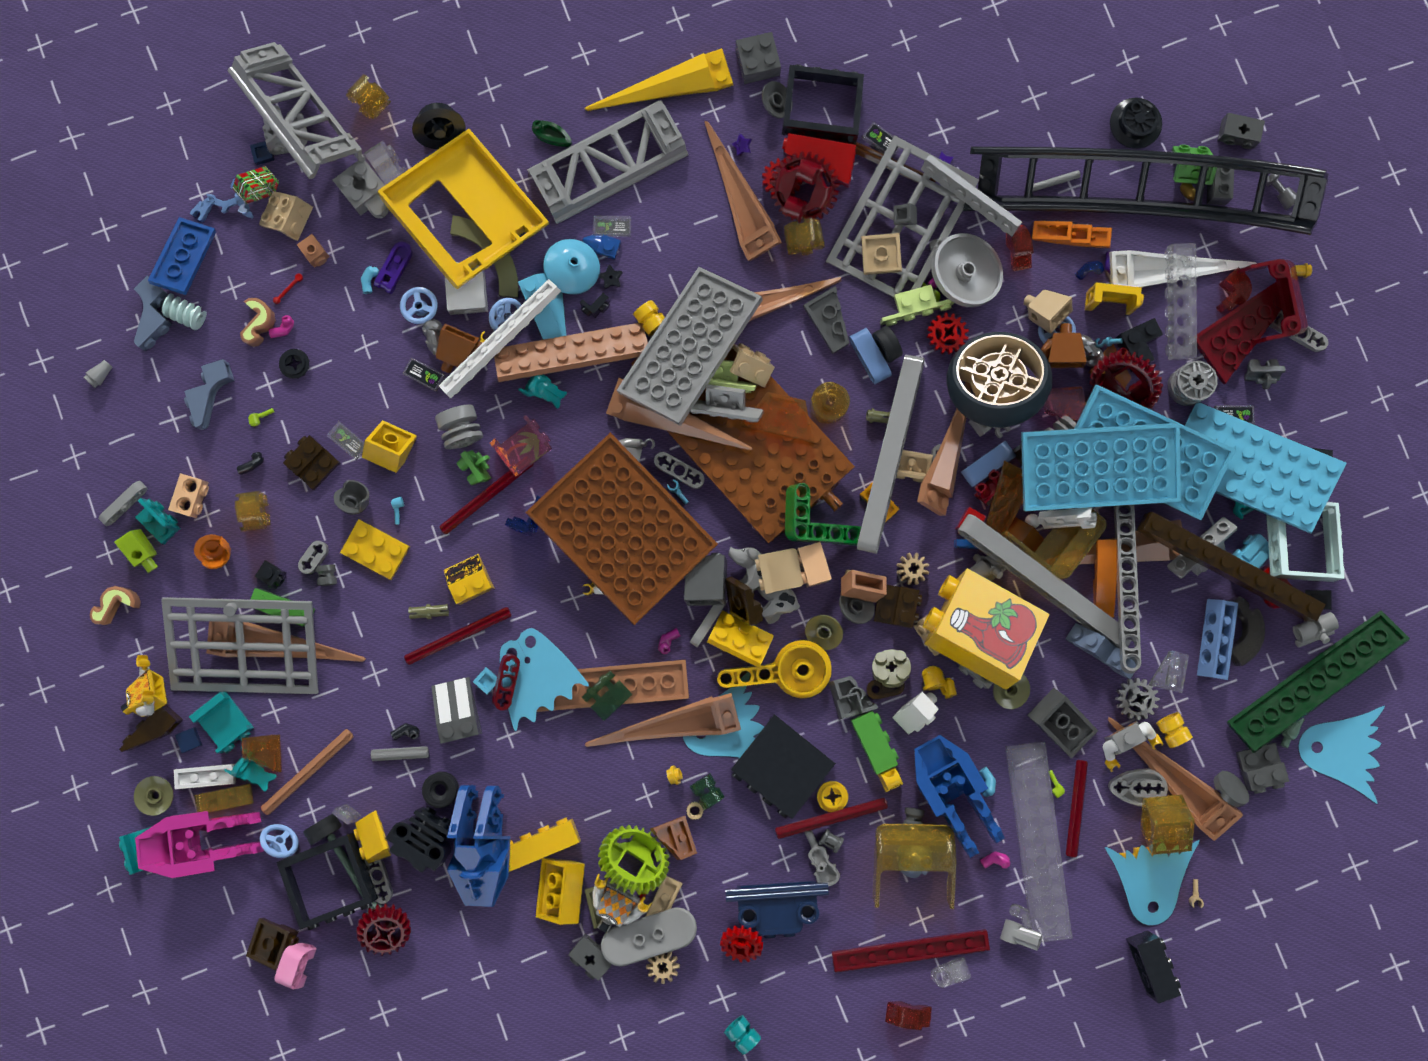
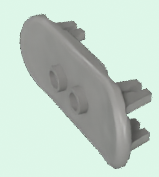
M672 908L637 919L628 925L614 926L610 928L608 933L604 934L601 941V952L609 963L615 966H626L686 947L696 936L697 925L695 918L689 911L683 908Z

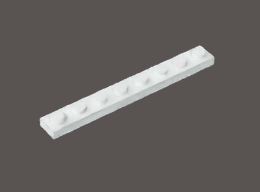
M548 279L461 363L439 387L452 398L509 341L513 340L537 314L541 313L543 308L554 300L561 290Z

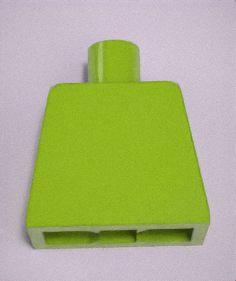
M141 529L131 530L114 541L134 567L142 565L147 573L158 568L152 559L157 555V552Z

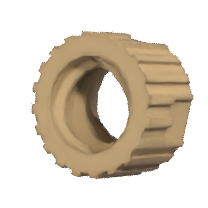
M695 801L691 802L686 810L688 817L692 820L701 818L704 811L702 805ZM694 806L700 810L697 815L691 814L690 809Z

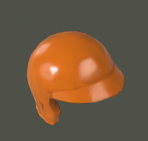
M210 534L197 540L194 546V554L206 568L217 569L228 562L231 556V547L222 536Z

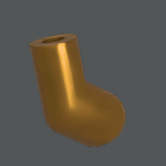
M1181 183L1180 191L1187 199L1194 201L1196 189L1191 183Z

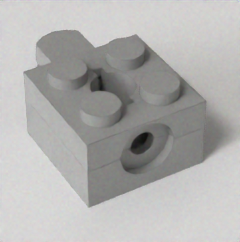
M359 161L355 162L333 179V182L360 216L368 210L376 218H383L388 214L389 209L378 194V190L385 185L366 161L362 163Z

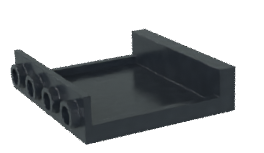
M773 714L768 723L730 769L733 771L731 775L740 782L743 779L748 783L747 788L754 794L759 792L763 795L762 800L769 806L774 804L779 808L777 812L785 819L788 816L793 819L836 763Z

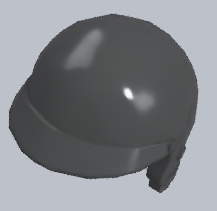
M355 480L346 481L343 484V488L337 490L333 497L335 505L350 515L362 513L368 507L370 501L367 487Z

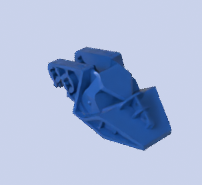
M941 735L915 748L916 783L918 784V789L930 805L935 816L945 818L969 858L979 854V851L958 817L955 806L948 804V802L965 794L967 802L970 803L993 841L997 844L1004 840L1005 837L1001 828L994 821L990 809L981 796L988 787L969 754Z
M462 785L457 793L447 838H455L454 854L447 872L465 906L494 907L509 877L511 836H502L503 814H500L501 812L497 807L501 798H504V794H502L499 786H487L485 788L474 832L473 825L474 819L477 818V813L472 811L471 804L473 800L478 798V791H476L475 785ZM470 838L475 839L474 846H469Z

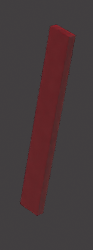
M983 929L831 952L834 972H842L988 951L990 946L987 930Z

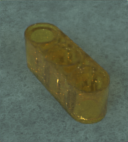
M251 784L194 795L197 812H213L254 803Z

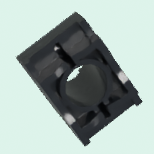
M423 806L415 810L413 813L415 815L411 818L396 823L385 839L393 843L389 850L391 853L407 859L420 872H424L428 868L436 871L439 866L442 867L451 852L450 843L446 841L451 820L446 817L442 819L436 815V811L429 806L425 808ZM403 826L407 828V833L404 832ZM435 848L440 850L441 855L436 853Z

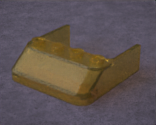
M1092 509L1091 513L1097 514L1095 528L1082 529L1081 526L1052 528L1035 552L1030 550L1007 530L1000 533V535L1059 579H1065L1077 568L1105 531L1107 524L1106 520Z
M881 824L877 827L875 831L873 901L875 908H879L881 873L885 870L948 872L947 902L950 909H954L957 861L955 834L950 826Z

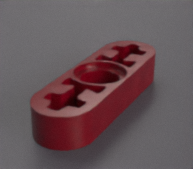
M506 654L501 659L492 698L493 705L502 711L508 709L511 705L520 667V660L513 654ZM512 658V661H514L515 664L511 665L509 669V666L506 664V662H509ZM508 669H509V671H510L511 673H513V674L511 675V674H509V673H506V672L503 673V672H504V670L508 672ZM505 677H510L511 684L508 687H502L501 681ZM500 689L502 691H505L503 698L506 700V702H503L502 705H500V703L497 702L498 699H502L503 695L501 691L499 692Z

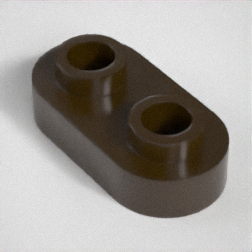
M872 680L866 686V693L872 699L896 696L904 691L905 683L896 689L883 686L878 680ZM873 686H878L879 691L877 693H873Z

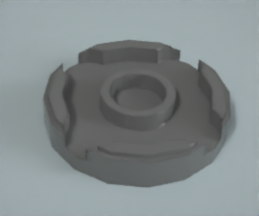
M1221 771L1214 777L1216 790H1220L1222 793L1220 796L1229 805L1239 808L1249 802V794L1245 785L1234 774L1228 771Z

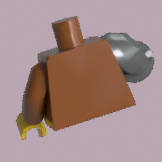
M436 319L427 321L422 327L423 334L427 338L425 341L428 349L433 355H436L437 359L443 361L441 370L447 373H451L454 366L458 367L485 341L482 337L485 331L481 333L480 341H478L479 338L450 325L444 324L442 327V324Z
M1070 323L1061 324L1060 333H1053L1052 338L1047 339L1041 348L1051 368H1084L1085 364L1089 367H1094L1104 357L1102 350L1095 346L1097 344L1090 337L1084 334L1081 335V333H1072V324Z

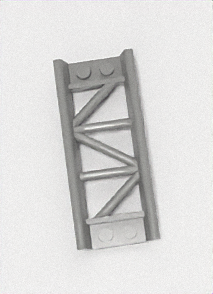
M273 42L240 51V55L234 57L232 66L228 68L229 74L309 179H313L316 176L321 164L352 154L360 163L365 161L366 158L362 154L360 146L350 133L344 131L293 65L292 58L281 44L277 45ZM288 69L296 80L271 75V73ZM253 78L296 89L269 97L263 93ZM301 96L285 119L282 118L272 105ZM309 99L313 101L322 113L293 122ZM328 121L339 136L330 138L298 129ZM298 138L317 143L304 147Z
M657 101L527 169L537 185L556 224H559L689 154L682 135L662 101ZM643 118L645 124L635 164L618 130ZM651 131L662 153L644 162ZM611 135L627 165L590 147V145ZM587 154L624 173L603 183ZM571 155L564 187L552 165ZM580 155L597 187L571 201L570 195Z

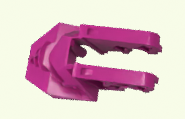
M208 811L166 817L135 837L138 869L176 878L214 871L213 861L263 852L260 841L216 848L209 847L208 849L201 850L199 831L210 832L216 829L261 822L260 812L209 819Z

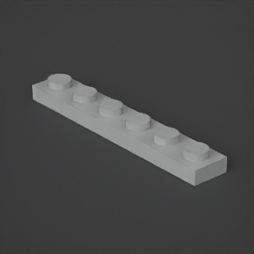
M932 155L926 158L921 170L927 176L933 178L942 187L955 194L958 199L963 200L973 210L978 211L988 221L1001 228L1003 232L1008 233L1010 236L1015 234L1022 221Z

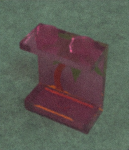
M527 415L523 418L528 424L502 444L496 438L490 442L491 446L515 476L519 475L552 449L548 444L551 441L545 432L540 433L538 429L541 427L534 418L530 421Z

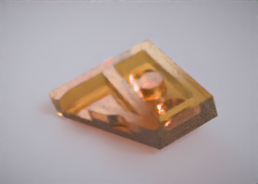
M280 734L241 738L242 758L254 761L257 765L267 767L273 772H282Z

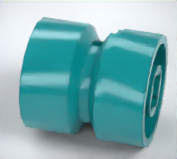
M743 1015L735 1019L724 1031V1034L731 1042H736L735 1047L742 1055L753 1049L761 1039V1036L754 1028H749L750 1023Z

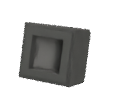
M909 203L894 206V225L917 224V207Z

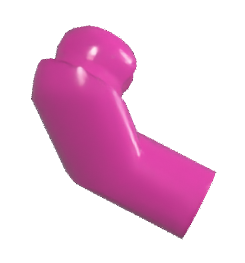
M288 315L283 316L280 327L269 329L270 338L287 336L294 326V320Z
M992 852L980 860L985 869L994 863L1002 866V868H1008L1011 863L1010 858L1006 854Z

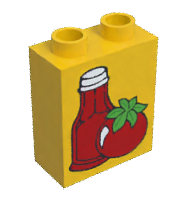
M968 568L957 579L948 575L938 592V595L945 599L941 610L933 607L922 627L930 631L924 644L1007 690L1021 679L1050 614Z

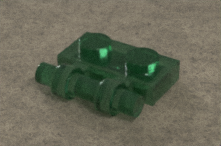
M611 670L605 675H601L599 677L600 680L593 687L590 686L582 696L585 702H588L591 698L596 701L591 708L603 721L633 695L620 680L614 685L610 682L615 677ZM606 686L609 690L600 697L598 692Z

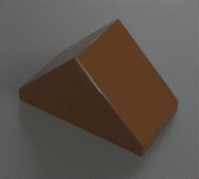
M1013 517L1002 531L1031 555H1034L1045 541L1033 526L1016 517Z

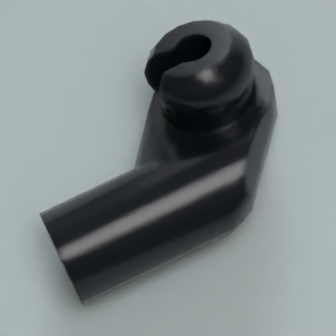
M261 452L253 453L251 455L253 460L237 466L238 473L243 475L260 466L264 462Z

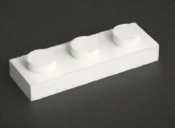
M235 764L174 769L175 789L235 784L236 778L224 771V769L233 770Z

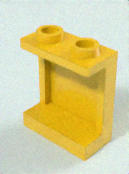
M1096 282L1086 292L1084 310L1093 311L1104 301L1126 304V315H1130L1143 304L1144 295L1141 294L1142 288Z

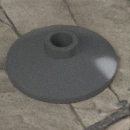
M771 81L763 87L762 101L764 107L772 116L783 118L786 87L777 81Z
M840 596L839 606L841 612L849 621L856 624H865L873 618L875 612L873 602Z

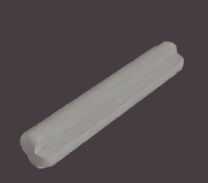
M427 746L371 750L372 761L429 757Z

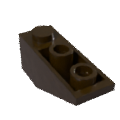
M166 704L154 711L146 720L138 723L135 727L137 730L123 740V745L119 750L121 752L130 751L170 735L183 719Z

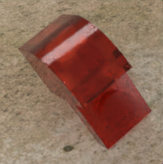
M1020 225L1013 236L1006 233V246L1011 251V269L1013 271L1032 268L1031 254L1034 253L1032 239L1025 225Z
M1239 267L1219 283L1229 294L1216 307L1220 313L1226 309L1230 311L1237 304L1239 306L1242 305L1251 295V281L1245 273L1237 274V270L1240 269Z
M902 1001L888 1002L885 1022L901 1028L922 1030V1027L930 1026L932 1007L928 1005H910Z

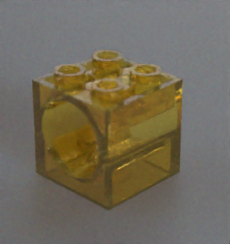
M1183 795L1143 798L1141 830L1152 855L1192 851L1195 820Z

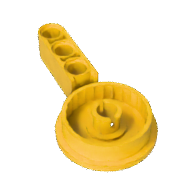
M798 640L784 646L772 663L760 665L759 668L747 666L723 669L719 672L717 681L724 688L775 682L790 696L809 698L819 694L827 686L832 669L829 656L822 647L811 641ZM800 665L808 666L806 674L801 675L798 673L797 669ZM762 669L770 671V676L767 679L759 677V672ZM748 671L751 674L750 679L742 681L740 679L741 672ZM722 674H730L732 677L731 681L723 683L720 679Z

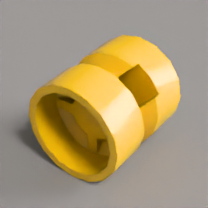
M653 300L647 301L633 313L638 323H643V329L648 336L654 335L665 318L662 313H658L659 308Z
M1179 712L1170 714L1156 722L1159 730L1166 734L1164 739L1169 748L1182 745L1193 738L1188 727L1183 726L1184 721Z

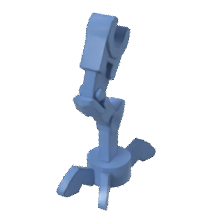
M233 179L231 183V189L233 188L235 179ZM235 193L234 198L227 201L219 200L215 195L206 194L207 198L202 202L200 201L190 212L194 217L200 213L198 220L204 222L213 205L222 207L221 212L225 214L229 211L230 207L238 204V211L251 219L254 217L252 212L249 211V203L246 204L237 193Z

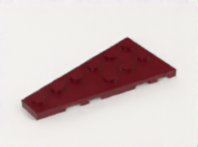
M1276 282L1191 338L1208 364L1215 370L1223 385L1228 382L1234 371L1237 370L1244 358L1256 345H1252V341L1263 336L1266 329L1282 310Z

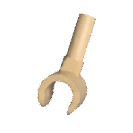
M1193 879V895L1189 898V903L1194 908V902L1198 900V906L1202 908L1204 902L1199 897L1198 879Z

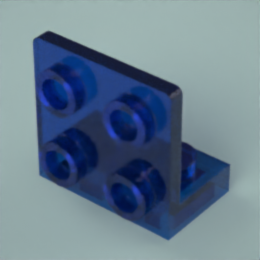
M540 496L536 497L534 504L541 498ZM514 516L513 519L507 518L505 523L509 529L528 536H532V533H536L538 529L537 524L530 517L525 522V520Z

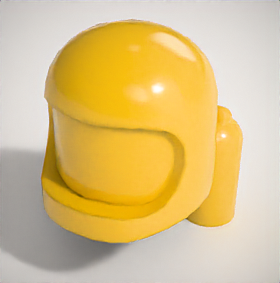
M929 666L922 671L921 676L925 685L923 691L940 689L942 694L945 695V699L957 695L954 681L951 678L945 679L943 671L939 667Z

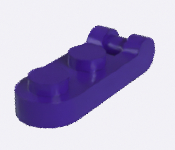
M398 242L393 246L374 281V286L384 288L385 292L389 294L394 292L396 284L413 254L412 248L408 243ZM386 276L391 278L389 282L384 281Z

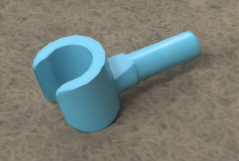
M673 480L676 484L674 489L670 488L667 484L669 491L676 493L685 505L689 502L681 493L680 486L676 480Z
M402 497L394 498L391 501L395 512V524H400L399 508L404 507Z

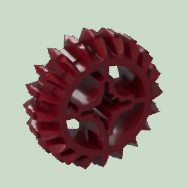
M386 903L383 907L377 904L375 910L369 908L368 913L363 912L362 918H359L356 929L357 939L360 941L361 947H366L367 952L373 950L374 955L377 952H380L382 956L384 952H388L391 955L392 950L398 952L400 947H404L406 941L409 940L411 933L410 920L407 918L406 912L402 913L401 907L395 910L394 904L391 907H387ZM372 924H374L375 927L372 928V931L369 932V931H368L369 927H370ZM399 927L400 930L398 931V933L396 935H393L395 929Z

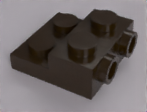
M309 435L308 437L303 436L297 444L299 446L294 451L290 450L285 454L284 458L286 460L283 464L302 479L312 490H315L340 462L314 437Z
M733 577L726 578L725 584L730 614L749 626H755L763 621V607L761 603L753 599L754 592L752 588Z
M886 584L887 595L876 602L873 621L910 629L913 628V625H917L919 614L916 613V607L920 606L922 602V595L919 594L920 590Z
M259 918L246 957L277 971L284 950L288 946L299 943V938L297 937L299 931L284 924H276L266 918Z

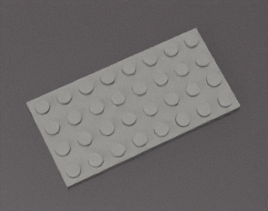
M698 267L618 387L617 392L681 426L763 301L762 296Z

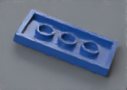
M179 217L148 279L149 284L186 295L216 234L215 228Z

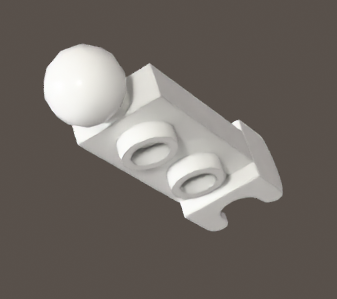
M1092 507L1048 510L1039 512V516L1029 514L1025 522L1034 528L1042 524L1044 529L1081 526L1082 529L1095 528L1097 514L1091 513Z

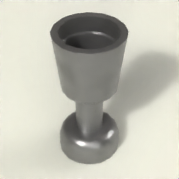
M1270 174L1267 177L1266 186L1272 184L1279 193L1277 198L1284 209H1289L1294 205L1297 193L1290 187L1285 188L1278 180L1280 175Z

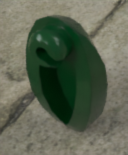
M535 120L532 123V131L541 141L555 146H571V138L561 126L544 120Z

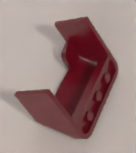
M1276 259L1252 264L1237 270V274L1268 268L1270 275L1276 279L1284 319L1281 322L1282 334L1254 340L1252 345L1300 335L1307 330L1308 323L1295 264L1290 260Z

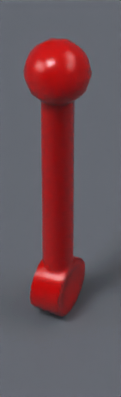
M300 273L296 274L295 279L278 297L273 298V302L279 304L280 299L297 282L303 280V276Z

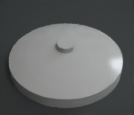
M967 233L954 234L941 242L934 251L931 262L934 281L942 294L952 302L965 307H978L989 302L999 292L1003 282L1002 264L995 250L985 240Z

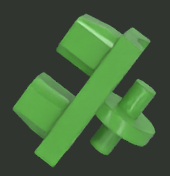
M473 450L464 451L460 454L462 457L457 462V465L462 471L470 468L472 474L467 477V480L471 485L491 479V476L486 471L490 468L487 464L490 460L488 455L482 457L480 452L475 454Z

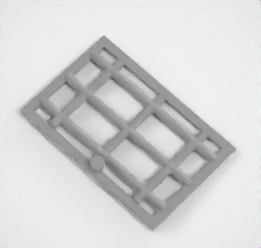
M895 135L826 260V263L839 268L893 298L895 294L902 293L901 291L907 280L914 282L911 290L921 288L931 270L934 251L941 242L949 237L963 211L965 203L948 189L929 180L930 177L925 173L921 176L904 167L910 153L924 161L931 154ZM899 147L903 149V152L898 161L895 162L891 160V157L896 148ZM933 156L976 187L979 179ZM886 166L893 170L876 202H874L869 197ZM899 173L918 182L908 204L916 205L925 186L945 197L927 229L917 224L896 225L891 234H900L905 226L923 237L906 268H902V272H895L901 275L895 288H892L875 279L877 274L864 275V272L852 267L850 263L856 252L862 255V246H860L862 243L861 236H866L878 213L894 221V212L883 207L882 204ZM950 201L958 203L939 239L930 242L929 248L932 252L919 276L913 274L912 271ZM864 206H867L871 211L853 242L847 238ZM844 245L850 249L844 260L841 261L837 259V256Z
M168 597L161 599L171 690L294 694L319 693L312 601ZM171 606L186 607L187 613H172ZM195 607L224 608V614L195 613ZM238 608L281 609V615H244L235 613ZM289 609L304 610V616H289ZM173 621H188L189 641H175ZM196 621L235 622L236 642L198 641ZM243 622L282 623L283 643L245 642ZM290 624H305L306 644H291ZM176 648L190 649L192 669L178 668ZM199 649L237 650L239 670L201 669ZM245 650L284 651L285 671L247 670ZM292 651L307 652L308 672L293 671ZM179 676H193L194 682H179ZM201 677L240 678V683L202 682ZM248 678L286 679V685L248 684ZM294 679H309V685H294Z

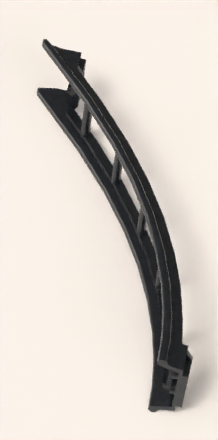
M972 146L970 149V154L982 155L978 190L1007 211L1097 212L1168 216L1251 225L1311 235L1314 227L1317 225L1329 175L1327 170L1291 164L1179 152L1071 147ZM1002 157L1029 158L1024 196L997 195ZM1038 158L1085 159L1080 196H1033L1032 192ZM1094 160L1142 162L1136 199L1088 197ZM1151 162L1201 166L1194 202L1144 200ZM1209 167L1260 172L1253 209L1202 204ZM1269 174L1300 178L1292 216L1261 211L1264 190ZM964 203L963 211H976L967 203Z

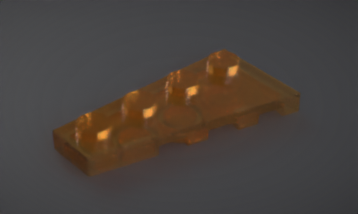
M1005 460L986 521L989 527L1005 537L1023 503L1022 469Z

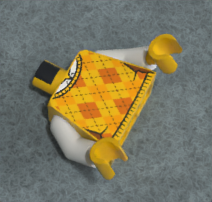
M138 655L136 665L140 667L139 677L126 689L127 702L121 706V710L126 715L133 712L141 717L152 715L154 711L165 706L167 700L163 677L150 670V661L147 655Z

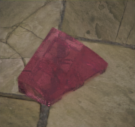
M1082 386L1052 388L1043 406L1045 414L1056 415L1061 418L1068 416L1078 421L1085 407Z

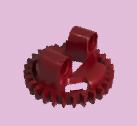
M804 151L800 152L799 157L796 153H793V159L787 156L786 162L780 161L779 163L782 167L776 166L775 170L778 173L771 175L776 179L770 181V184L775 185V187L770 189L771 192H775L771 199L778 200L774 205H781L779 212L782 211V214L785 217H790L792 221L795 219L800 223L805 218V222L808 223L811 218L815 222L817 220L816 216L822 219L823 213L829 214L828 208H834L831 202H837L838 200L834 197V195H838L840 192L835 190V188L840 186V183H834L838 176H832L835 169H828L831 163L829 162L825 165V157L820 161L818 160L819 154L812 158L811 152H808L806 157ZM800 162L799 166L786 170L789 166L792 167ZM823 170L826 171V173H825L824 175H825V177H826V179H827V182H828V183H829V182L831 183V185H830L829 187L826 186L825 181H824V179H823V177H822V171H823ZM796 179L810 185L816 184L809 202L790 195Z
M1121 348L1114 353L1111 352L1108 357L1104 356L1102 361L1099 360L1097 365L1094 366L1090 377V385H1092L1090 391H1093L1095 385H1099L1149 409L1153 408L1160 398L1163 384L1160 383L1162 377H1157L1160 371H1154L1156 365H1149L1150 359L1144 361L1142 360L1143 355L1137 358L1136 352L1131 356L1127 349ZM1130 368L1140 380L1133 383L1128 391H1126L1115 376ZM1105 371V380L1102 382V373Z

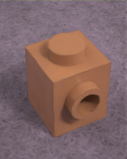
M313 234L297 244L314 268L323 265L330 257Z

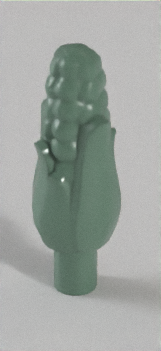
M1304 718L1282 733V736H1284L1280 744L1282 747L1288 748L1291 740L1297 738L1305 721Z

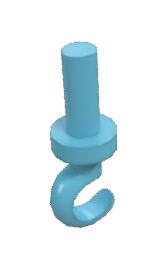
M1107 337L1098 345L1100 338H1097L1095 340L1097 345L1095 346L1098 348L1103 347L1105 344L1106 346H1112V344L1122 343L1123 340L1122 338L1112 339V337Z

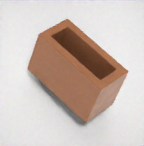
M851 570L841 577V596L877 602L887 595L885 576Z

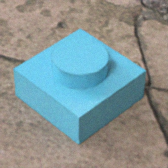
M485 667L473 683L488 695L495 687L497 676Z

